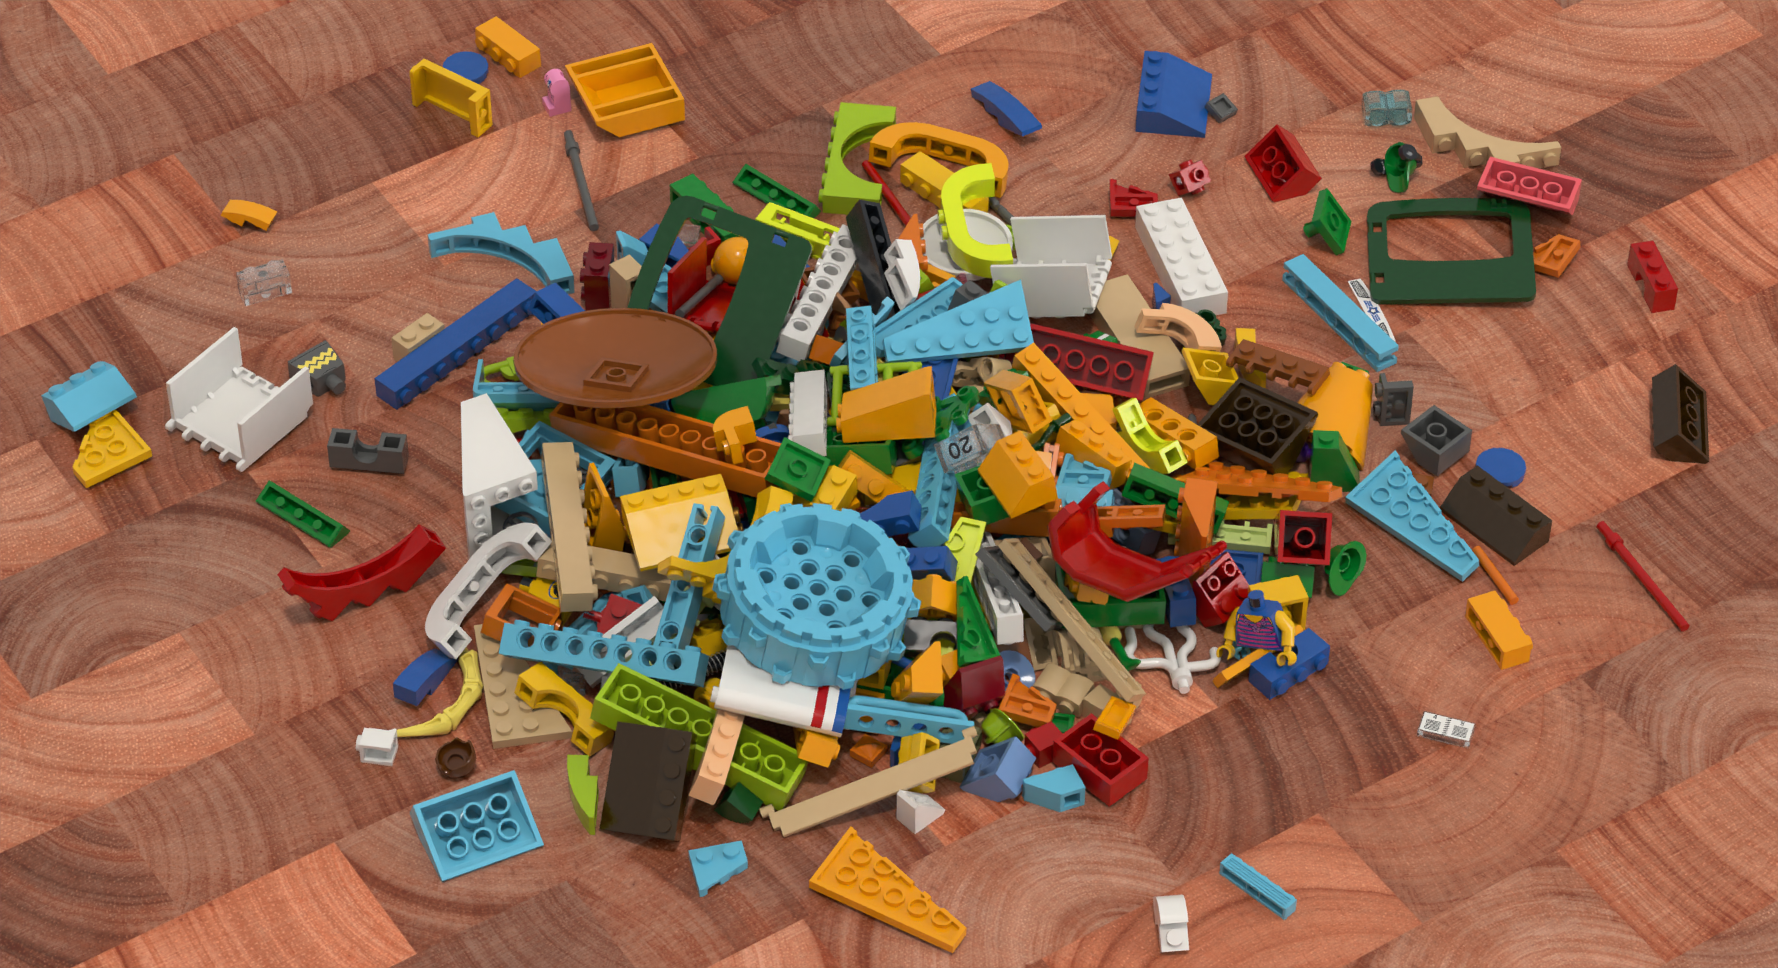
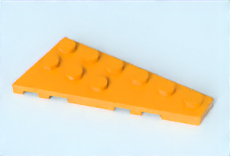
M851 826L809 880V888L948 952L953 953L966 936L967 928L945 908L938 907L927 892H921L911 878L887 857L880 856L874 850V846L868 841L864 842L857 835V831Z

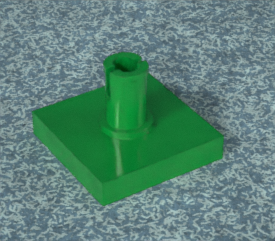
M1328 188L1319 191L1312 221L1305 223L1303 230L1308 238L1320 234L1334 254L1339 255L1345 251L1352 221Z
M784 437L765 480L812 502L831 460Z

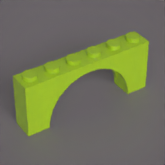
M840 103L839 112L835 111L834 125L836 127L831 129V141L833 142L828 144V156L830 158L826 157L825 171L827 173L822 174V187L824 189L819 190L818 201L823 203V213L848 215L859 199L882 205V184L872 183L855 176L845 167L843 160L854 148L870 142L879 131L888 126L895 125L896 107Z

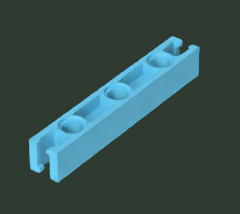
M1304 254L1284 262L1283 268L1288 270L1289 273L1285 272L1283 274L1282 281L1376 372L1397 363V357L1392 355V353L1398 351L1399 345Z
M693 503L679 558L692 562H707L714 559L725 516L718 506L710 507L711 515L708 523L703 525L704 518L707 519L708 516L704 510V505ZM705 537L702 542L697 543L700 538ZM683 580L671 581L653 645L660 646L661 642L676 644V649L685 650L686 645L689 646L703 598V587L691 585L688 590L683 591L686 586L690 585V582ZM678 633L674 639H670L673 634ZM653 654L649 659L653 665L657 660L656 654ZM680 657L674 662L675 670L681 666Z

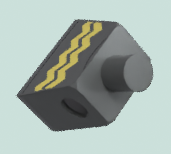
M326 340L287 361L289 378H292L305 366L309 368L311 390L315 396H321L330 390L338 395L346 388L344 363Z

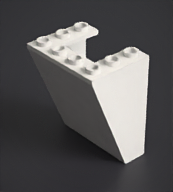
M487 393L461 402L462 488L469 559L487 540L503 530L504 521L510 516V514L493 505L538 490L535 468ZM517 518L512 519L515 523L523 522Z

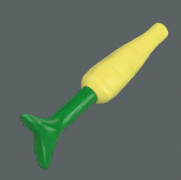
M1118 626L1097 627L1100 630L1103 642L1107 646H1111L1117 659L1128 672L1135 669L1141 663L1139 659L1128 657L1120 642L1122 636Z

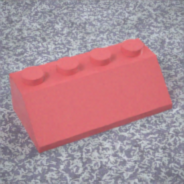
M1490 157L1477 185V190L1492 196L1513 199L1525 204L1573 215L1579 201L1582 179Z

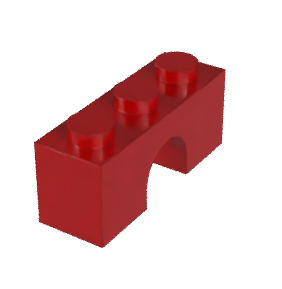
M1652 240L1630 244L1627 266L1635 281L1644 280L1643 298L1651 313L1675 310L1678 287L1655 242Z

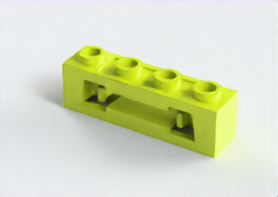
M771 202L755 218L756 221L808 240L812 245L810 257L817 260L822 257L825 246L829 245L830 236L828 233L825 234V231L833 234L834 231L838 232L840 229ZM777 213L789 217L790 224L785 222V217L778 220ZM781 237L787 243L788 239Z

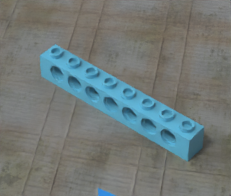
M953 393L944 399L956 396V394ZM968 420L960 426H956L951 421L950 436L943 442L938 443L934 437L925 439L915 494L922 506L919 531L908 533L910 542L916 547L939 546L949 540L957 492L954 474L960 473L963 454L962 447L965 443V440L959 442L958 439L966 436ZM951 443H956L959 446L960 456L957 459L952 458L949 454V445ZM954 445L951 446V451L953 455L957 456L958 452L956 447Z
M514 620V624L504 623L499 654L509 658L612 673L617 664L620 663L653 680L704 688L709 656L701 653V648L686 645L685 650L676 649V644L661 642L660 646L651 645V640L636 638V642H629L627 637L612 634L611 639L603 638V633L587 631V635L578 634V629L563 627L562 631L554 630L553 625L539 623L538 628L530 627V622L523 620ZM534 635V643L528 647V639ZM556 639H558L559 645L557 649L553 651L552 643ZM582 643L583 650L577 655L576 648L578 644ZM607 646V654L604 658H601L600 652L602 648ZM631 650L632 657L626 662L625 654ZM653 654H656L657 660L654 665L650 666L649 659ZM680 657L681 666L675 670L674 662Z

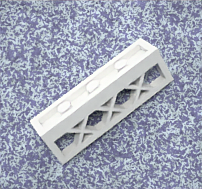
M653 596L603 634L602 637L611 639V635L615 634L627 637L629 642H636V638L651 640L653 643L664 607ZM607 646L602 648L600 652L601 658L606 656ZM631 650L625 654L626 662L632 657ZM577 668L592 688L601 682L602 676L608 675L606 672Z

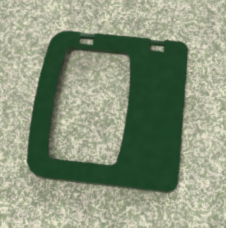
M692 196L678 197L670 204L653 238L627 308L649 310L662 270L686 220L693 218L746 238L748 240V248L740 277L727 312L714 338L717 348V363L711 375L704 382L713 386L757 379L758 377L751 364L756 357L767 360L771 358L810 258L812 245L804 238ZM703 208L716 212L714 220L701 216ZM775 235L788 239L785 247L772 243Z
M1430 198L1379 202L1368 209L1370 298L1374 303L1529 302L1536 298L1530 210L1525 203L1505 198ZM1436 215L1508 217L1511 220L1513 255L1504 258L1459 261L1392 259L1388 256L1387 221L1394 218ZM1373 227H1382V232H1374ZM1376 277H1384V283H1376Z

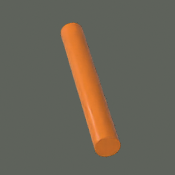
M1480 546L1474 547L1472 551L1510 605L1516 604L1519 598L1483 549Z

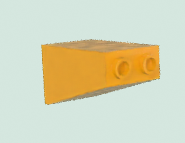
M932 366L843 393L842 404H838V418H836L837 433H842L843 443L935 437L937 407Z

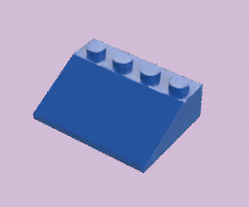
M1144 51L1135 132L1205 138L1208 117L1205 105L1210 100L1212 74L1169 53Z

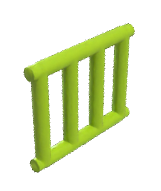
M921 361L877 363L878 373H883V380L893 378L894 372H911L921 369L922 363ZM849 365L831 366L829 369L831 376L833 375L831 417L827 419V426H836L838 404H842L843 375H849Z

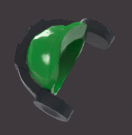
M1398 142L1388 148L1385 160L1377 158L1370 163V167L1375 175L1382 176L1387 174L1389 188L1393 192L1403 193L1408 189L1409 176L1422 166L1423 161L1422 156L1417 153L1414 146Z

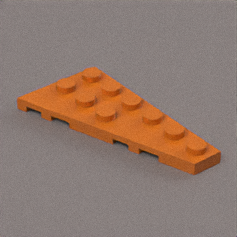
M1210 462L1209 466L1197 467L1195 471L1175 478L1183 483H1186L1187 478L1218 482L1217 492L1219 494L1259 497V493H1272V498L1282 499L1283 497L1296 495L1297 500L1328 503L1342 497V487L1333 486L1330 481H1319L1316 483L1311 482L1310 478L1307 477L1288 478L1289 475L1285 473L1271 475L1262 469L1249 471L1245 470L1244 466L1226 467L1222 462Z

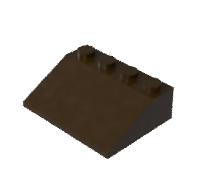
M1239 377L1197 425L1217 436L1220 457L1244 466L1251 471L1262 469L1271 475L1276 473L1287 474L1294 466L1318 417V412Z
M617 722L599 829L680 842L697 734L669 728Z

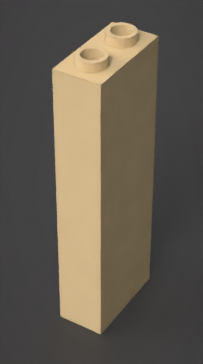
M1127 274L1105 281L1095 310L1089 314L1101 332L1116 337L1118 344L1154 352L1144 399L1189 386L1190 370L1171 338L1163 334L1136 332L1135 323L1141 309L1151 308Z

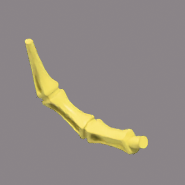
M466 647L459 655V664L463 672V686L457 701L452 706L444 709L442 714L438 713L430 721L398 729L397 737L448 734L451 729L456 730L466 712L482 696L483 682L479 670L478 653L476 651H469Z

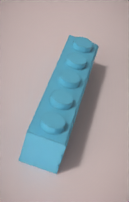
M1231 853L1220 862L1219 874L1285 920L1295 912L1297 899L1285 892L1279 885L1271 882L1266 876L1257 872L1252 866L1247 865L1241 858Z

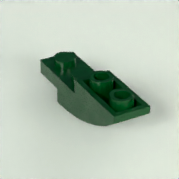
M758 357L751 364L758 378L780 375L782 385L775 386L774 393L790 395V382H794L795 373L825 370L827 384V373L831 367L816 361L811 362L803 359L794 366Z

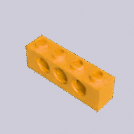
M1152 397L1139 404L1150 428L1158 437L1165 441L1178 440L1188 463L1186 464L1193 469L1203 467L1219 457L1217 436Z

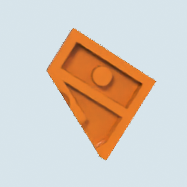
M1558 234L1549 239L1548 242L1534 247L1535 271L1559 278L1581 248L1580 240Z
M1012 673L999 710L1004 712L1013 721L1040 727L1053 720L1057 704L1048 697L1042 696L1040 691L1033 686L1030 688L1026 687L1020 682V676Z

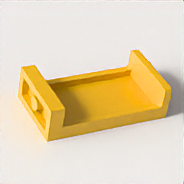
M426 59L421 60L412 67L409 76L413 106L418 107L421 103L427 101L470 122L471 134L478 138L493 125L490 89Z

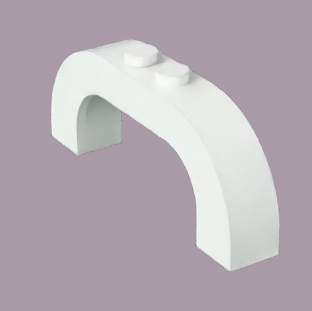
M519 523L510 526L487 540L471 556L432 605L425 623V631L431 641L447 657L457 659L472 640L460 627L466 614L506 567L521 559L537 561L551 544L552 540L537 524Z

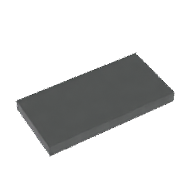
M998 546L981 548L975 554L1045 632L1061 629L1064 626L1053 618L1050 608L1036 597V591L1031 585L1020 578L1017 568L1006 561L1002 550Z

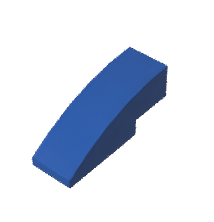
M436 648L422 654L393 682L394 698L418 706L426 694L432 695L456 664L458 658L447 657L441 650Z

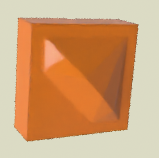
M865 734L850 749V757L872 768L887 752V745Z

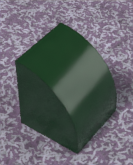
M737 782L724 793L714 811L730 821L748 823L753 820L763 801L743 784Z

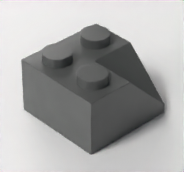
M1433 405L1401 429V434L1417 463L1438 476L1470 451L1472 429Z

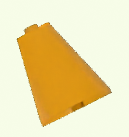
M1333 362L1332 366L1329 367L1330 375L1314 395L1306 392L1297 402L1318 412V417L1306 441L1312 443L1313 430L1339 431L1359 470L1363 471L1373 385L1369 380L1370 375L1360 369L1355 371L1347 368L1340 362Z

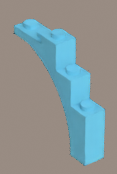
M494 212L471 217L472 224L427 234L431 258L451 253L492 255L524 267L533 273L545 287L556 282L567 294L575 293L574 275L557 238L533 243L526 225L502 230Z

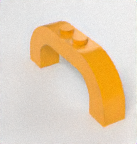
M908 122L888 126L879 131L870 141L868 161L891 167L899 156L907 153H918L919 151L967 166L992 163L995 176V197L1001 198L1006 190L1009 167L1008 159L998 146L982 138L931 124Z

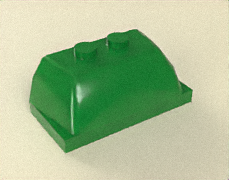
M768 376L692 390L671 398V403L675 413L712 424L722 414L748 406L753 421L760 420L767 416L773 404L775 386L782 385L781 376Z

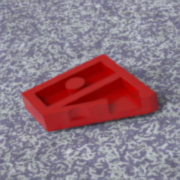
M1109 179L1110 216L1136 217V206L1158 202V194L1141 190L1133 185L1125 188L1117 185V180Z

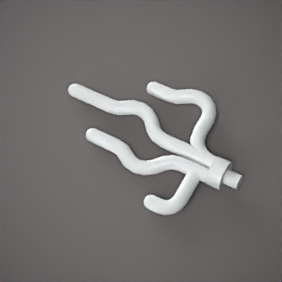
M1154 624L1143 625V631L1146 637L1162 646L1165 658H1136L1134 656L1137 648L1135 630L1130 626L1124 630L1127 640L1124 649L1128 657L1141 660L1136 669L1162 668L1167 670L1173 687L1182 694L1190 691L1189 687L1193 683L1191 672L1214 669L1221 661V657L1218 658L1216 655L1218 648L1212 647L1209 651L1210 659L1188 662L1187 656L1195 648L1197 637L1195 632L1187 625L1176 627L1178 632L1186 638V643L1177 653V659L1170 639L1156 632L1153 628Z

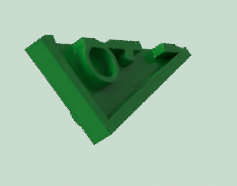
M963 576L956 581L957 653L959 667H966L1000 655L968 576Z

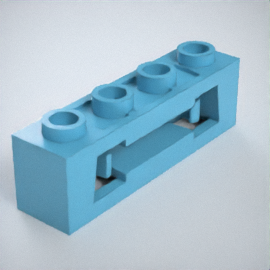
M871 305L846 308L851 391L878 382L876 333Z

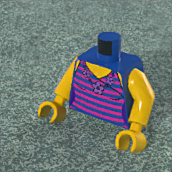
M1261 590L1249 592L1248 598L1244 599L1241 606L1234 609L1227 621L1223 636L1226 639L1225 644L1217 649V657L1220 658L1222 656L1224 648L1229 652L1227 660L1234 657L1235 648L1232 644L1235 641L1236 646L1276 651L1284 650V652L1278 654L1277 664L1279 666L1285 665V656L1288 658V666L1295 664L1297 656L1291 651L1292 647H1294L1295 639L1294 622L1283 611L1281 603L1265 600L1264 593Z

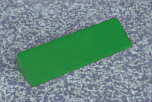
M746 163L732 182L766 204L771 202L811 218H815L821 212L812 202Z
M270 480L256 499V502L330 548L350 532L348 528Z

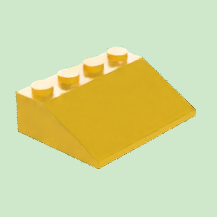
M721 474L620 496L622 518L640 572L658 568V563L671 555L679 556L693 503L704 505V510L708 516L707 519L704 518L703 525L708 523L711 515L710 507H719L725 516L715 555L731 551L727 545L728 538L734 530L738 531ZM705 537L700 538L697 543L702 542Z

